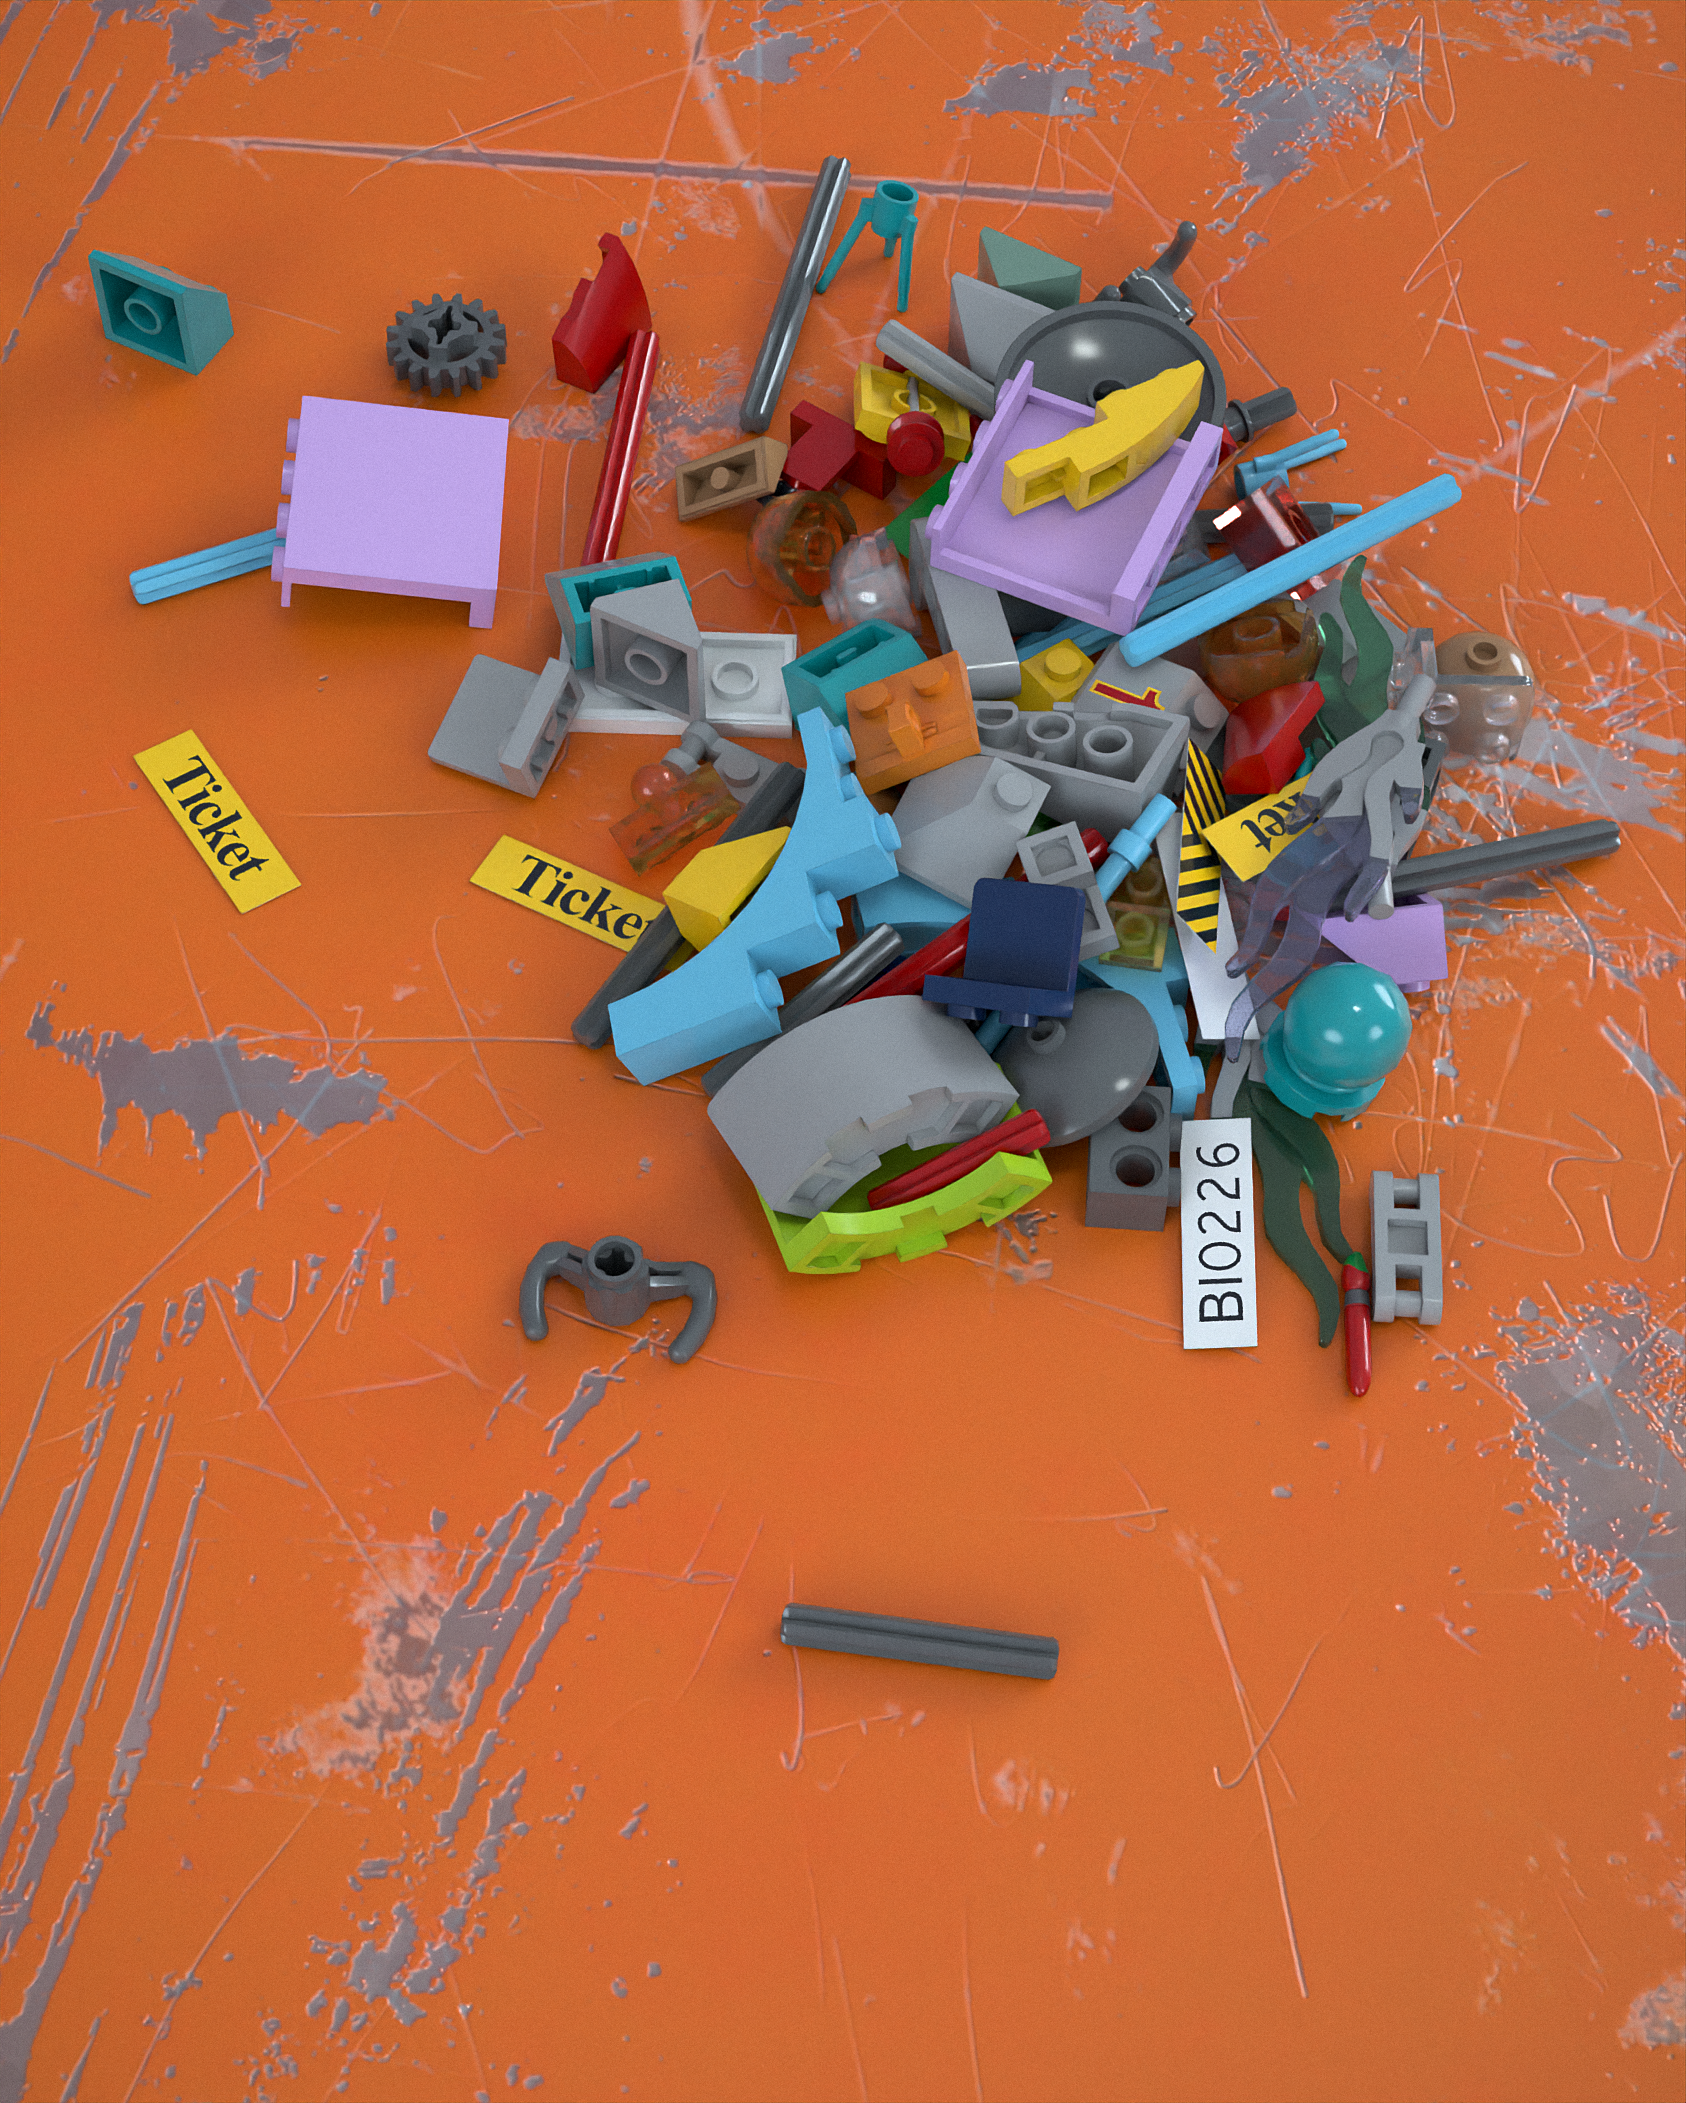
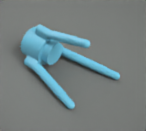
M1331 429L1272 454L1255 457L1253 461L1236 464L1233 470L1234 484L1241 506L1318 503L1280 501V495L1289 493V479L1286 470L1346 448L1347 442L1344 439H1338L1339 431L1337 429ZM1327 502L1331 504L1334 515H1359L1362 512L1360 504Z

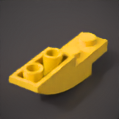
M1196 360L1177 369L1164 370L1155 378L1129 389L1116 390L1104 399L1096 402L1094 425L1076 428L1058 440L1036 449L1023 450L1012 459L1005 461L1001 501L1011 515H1018L1063 495L1066 496L1077 512L1104 499L1142 474L1174 444L1199 406L1204 366L1199 360Z

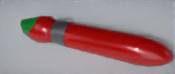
M1355 1251L1346 1258L1343 1264L1341 1285L1345 1292L1346 1381L1350 1392L1355 1397L1361 1398L1366 1395L1372 1377L1371 1313L1369 1301L1371 1277L1362 1254Z

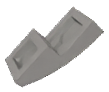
M1073 821L1015 841L1028 882L1075 887L1084 892L1086 903L1079 962L1120 948L1076 822Z

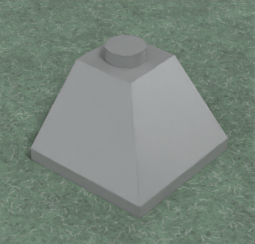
M956 272L951 278L948 356L995 387L999 365L1011 344L1030 325L1042 317L1055 312V310Z
M968 756L911 779L891 817L901 840V848L894 851L898 871L971 910L975 883L984 877L1003 879L1018 852L1015 841L1024 839L1028 834L1051 786L997 756Z

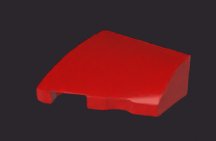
M608 232L601 237L597 245L602 251L603 263L594 282L581 277L574 291L572 303L566 314L562 316L551 338L557 380L593 394L597 392L625 359L630 335L638 329L647 332L652 327L646 293L635 265L619 237Z
M1318 681L1294 683L1266 690L1250 697L1230 712L1226 720L1222 785L1227 795L1279 794L1306 758L1298 738L1325 703V698Z

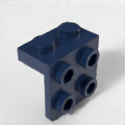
M980 878L975 883L973 890L963 978L925 974L922 1000L947 1003L946 1016L985 1020L986 1009L999 1010L998 1023L1037 1028L1039 1015L1072 1018L1086 903L1084 892L1075 887Z

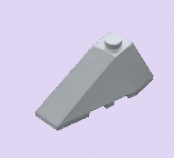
M973 701L981 752L972 756H997L1050 785L1051 788L1039 812L1062 824L1075 821L1080 833L1087 828H1095L1106 841L1112 842L1122 829L1129 830L1157 793L1171 800L1190 728V717L1133 703H1111L1110 712H1075L1074 702H1054L1053 711H1019L1012 701Z

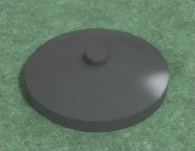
M1094 301L1068 306L1046 315L1030 325L1016 338L1005 353L996 375L994 416L996 414V401L1003 383L1006 379L1015 380L1026 359L1034 362L1032 387L1096 409L1097 401L1104 399L1116 390L1129 389L1155 378L1164 370L1177 369L1199 360L1204 366L1199 406L1189 424L1178 438L1191 442L1201 421L1223 428L1227 400L1226 384L1219 362L1212 350L1194 330L1180 320L1158 309L1141 304L1122 301Z

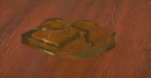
M1148 857L1137 872L1129 871L1110 896L1107 911L1120 948L1100 954L1099 964L1162 972L1173 911L1160 858Z

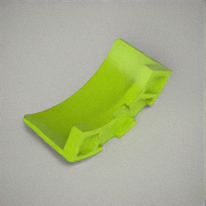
M995 1062V1064L998 1066V1068H999V1069L1001 1070V1072L1003 1073V1071H1002L1001 1066L999 1065V1063ZM1016 1101L999 1124L1021 1113ZM960 1142L945 1143L913 1151L908 1143H905L879 1155L882 1166L855 1183L827 1212L821 1211L813 1219L771 1210L756 1186L755 1189L788 1271L806 1274H837L860 1271L861 1259L896 1252L901 1263L946 1248L948 1245L944 1237L945 1235L963 1228L980 1218H983L987 1228L1036 1197L1053 1182L1038 1149L1024 1156L998 1151L976 1170L941 1190L908 1203L871 1211L867 1199L869 1190L961 1144Z

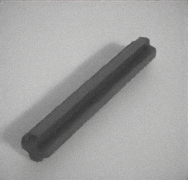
M885 922L877 924L778 1010L782 1033L727 1054L701 1078V1084L706 1094L713 1099L717 1092L741 1067L772 1042L794 1028L842 1006L904 951L903 940L897 931Z
M799 1603L786 1604L780 1627L781 1641L786 1645L1047 1680L1054 1678L1059 1656V1642L1054 1637Z

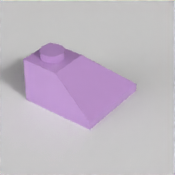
M1428 893L1393 899L1394 913L1386 919L1370 917L1368 905L1311 916L1299 911L1297 907L1298 898H1295L1294 911L1355 962L1365 964L1390 975L1402 993L1424 991L1430 988V980L1448 978L1443 905Z

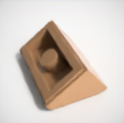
M762 436L675 466L679 521L685 523L774 493L788 454V445Z

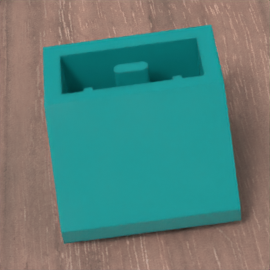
M656 551L545 574V583L576 670L595 666L590 605L595 598L679 578L692 611V600L675 556Z
M872 616L781 668L795 729L800 731L797 715L820 706L833 726L843 725L851 738L845 693L919 665L929 659L911 633L876 616Z

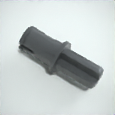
M1281 387L1245 403L1238 399L1229 401L1228 407L1225 410L1224 423L1235 442L1241 440L1243 443H1248L1253 440L1255 431L1295 415L1297 405L1290 389Z

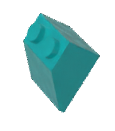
M95 249L88 255L105 338L197 376L234 335L227 294L210 285H203L176 274L166 267L156 266L134 256Z

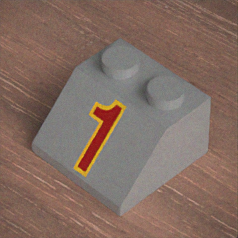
M1113 642L1108 645L1071 700V702H1074L1075 712H1110L1111 703H1133L1190 717V728L1171 798L1178 797L1185 786L1188 738L1205 754L1230 713L1195 671L1159 657H1155L1138 667H1131L1126 663L1124 655L1119 650V642Z

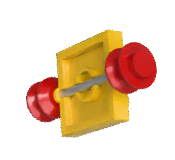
M887 354L884 356L883 368L860 361L853 381L855 429L862 431L866 437L873 441L887 444L888 460L898 472L907 476L919 477L933 472L941 464L942 460L947 457L964 461L971 443L968 409Z

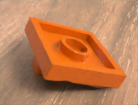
M957 650L845 693L851 741L856 753V776L866 795H871L981 752L967 666Z

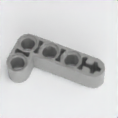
M929 517L912 519L910 522L909 540L911 593L918 611L929 609L942 654L944 655L954 650L959 652L967 666L972 701H991L1019 696L1021 693L1019 661L997 589L930 566L931 540L925 538V529Z

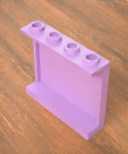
M1026 359L1015 380L1006 379L1003 383L996 401V414L992 421L983 420L974 438L973 455L969 463L960 462L956 467L949 486L950 497L945 506L937 504L929 516L925 529V538L931 540L930 566L1126 636L1134 631L1218 467L1223 428L1201 421L1191 442L1178 438L1151 467L1130 483L1104 499L1077 512L1066 496L1063 495L1012 516L1001 501L1004 462L1012 459L1023 450L1036 449L1058 440L1076 428L1094 425L1095 417L1094 408L1032 387L1034 362Z
M303 396L300 419L289 418L286 452L296 453L295 461L284 460L281 495H290L291 502L290 504L279 502L276 537L286 538V546H274L271 581L282 582L281 606L290 607L292 583L470 602L469 627L492 629L498 582L509 419Z

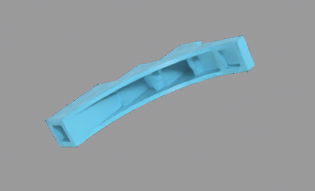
M820 706L797 715L807 760L803 794L796 819L784 848L761 887L733 922L700 953L649 987L608 1004L616 1057L643 1086L782 1033L777 1007L784 1004V998L777 979L840 955L836 928L843 925V920L836 901L899 876L894 851L901 848V840L897 828L888 813L878 814L865 796L859 780L854 773H851L849 762L856 759V753L847 730L843 725L834 727Z
M898 871L899 876L851 895V918L857 941L877 924L883 922L889 924L900 935L905 947L904 951L894 960L908 959L970 914L971 910ZM1003 877L1004 880L1015 881L1013 877ZM1174 928L1119 936L1117 939L1120 948L1078 962L1075 990L1085 988L1117 989L1134 996L1145 1006L1156 1024L1159 1036L1158 1056L1152 1071L1155 1084L1159 1087H1171L1170 1113L1182 1114V1121H1193L1197 1095L1205 1092V1076L1200 1058L1198 1056L1190 1057L1185 1044L1188 1041L1185 1007L1190 984L1183 954Z

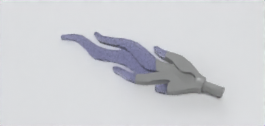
M1423 674L1414 675L1396 710L1387 708L1381 717L1354 733L1327 753L1314 768L1297 804L1284 818L1285 832L1288 835H1294L1313 822L1327 801L1338 791L1342 790L1337 801L1322 818L1288 844L1268 864L1257 882L1251 900L1248 923L1241 947L1225 964L1227 976L1230 979L1237 978L1257 963L1269 939L1277 914L1288 905L1289 919L1284 936L1276 952L1231 1004L1225 1021V1048L1227 1059L1230 1063H1237L1239 1061L1244 1034L1254 1015L1276 996L1295 984L1312 967L1320 946L1322 928L1327 913L1342 887L1363 867V872L1351 887L1344 901L1345 920L1353 922L1382 886L1391 869L1394 852L1391 805L1395 794L1402 801L1404 822L1409 825L1417 820L1424 798V777L1418 749V739L1421 733L1419 718L1436 688V683L1430 677Z

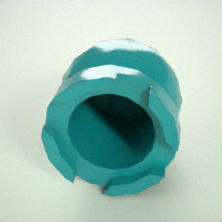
M1336 961L1311 972L1299 982L1288 1000L1286 1010L1277 1015L1259 1044V1050H1263V1058L1268 1068L1263 1075L1265 1083L1283 1104L1300 1115L1311 1119L1316 1112L1330 1116L1341 1115L1340 1121H1349L1367 1110L1383 1086L1385 1076L1397 1068L1405 1055L1413 1029L1408 1001L1392 977L1362 963Z

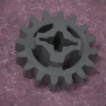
M456 293L451 301L443 302L439 294H433L432 304L425 306L422 302L414 300L411 302L413 313L409 314L398 311L395 314L396 325L387 326V358L389 366H394L395 378L398 381L409 378L410 390L414 392L420 390L425 385L430 386L431 397H438L443 388H450L452 394L455 397H459L462 392L461 386L469 385L478 391L482 389L481 377L485 376L496 379L498 377L497 365L506 364L507 361L505 324H499L498 312L495 309L484 312L483 301L480 299H476L469 305L463 304L462 294Z

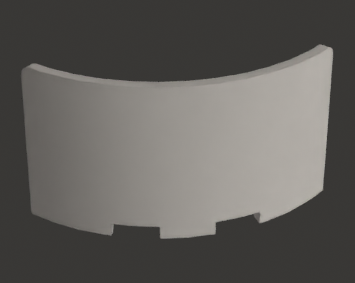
M899 995L874 998L846 1005L794 1028L772 1042L741 1067L710 1101L707 1107V1114L771 1210L813 1219L821 1211L827 1212L855 1183L882 1166L879 1155L905 1143H908L913 1151L945 1143H963L999 1125L1020 1095L963 1020L957 1017L946 1016L947 1003L922 1000L923 996Z

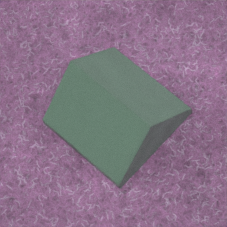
M985 226L979 234L977 280L1055 311L1079 304L1081 267Z

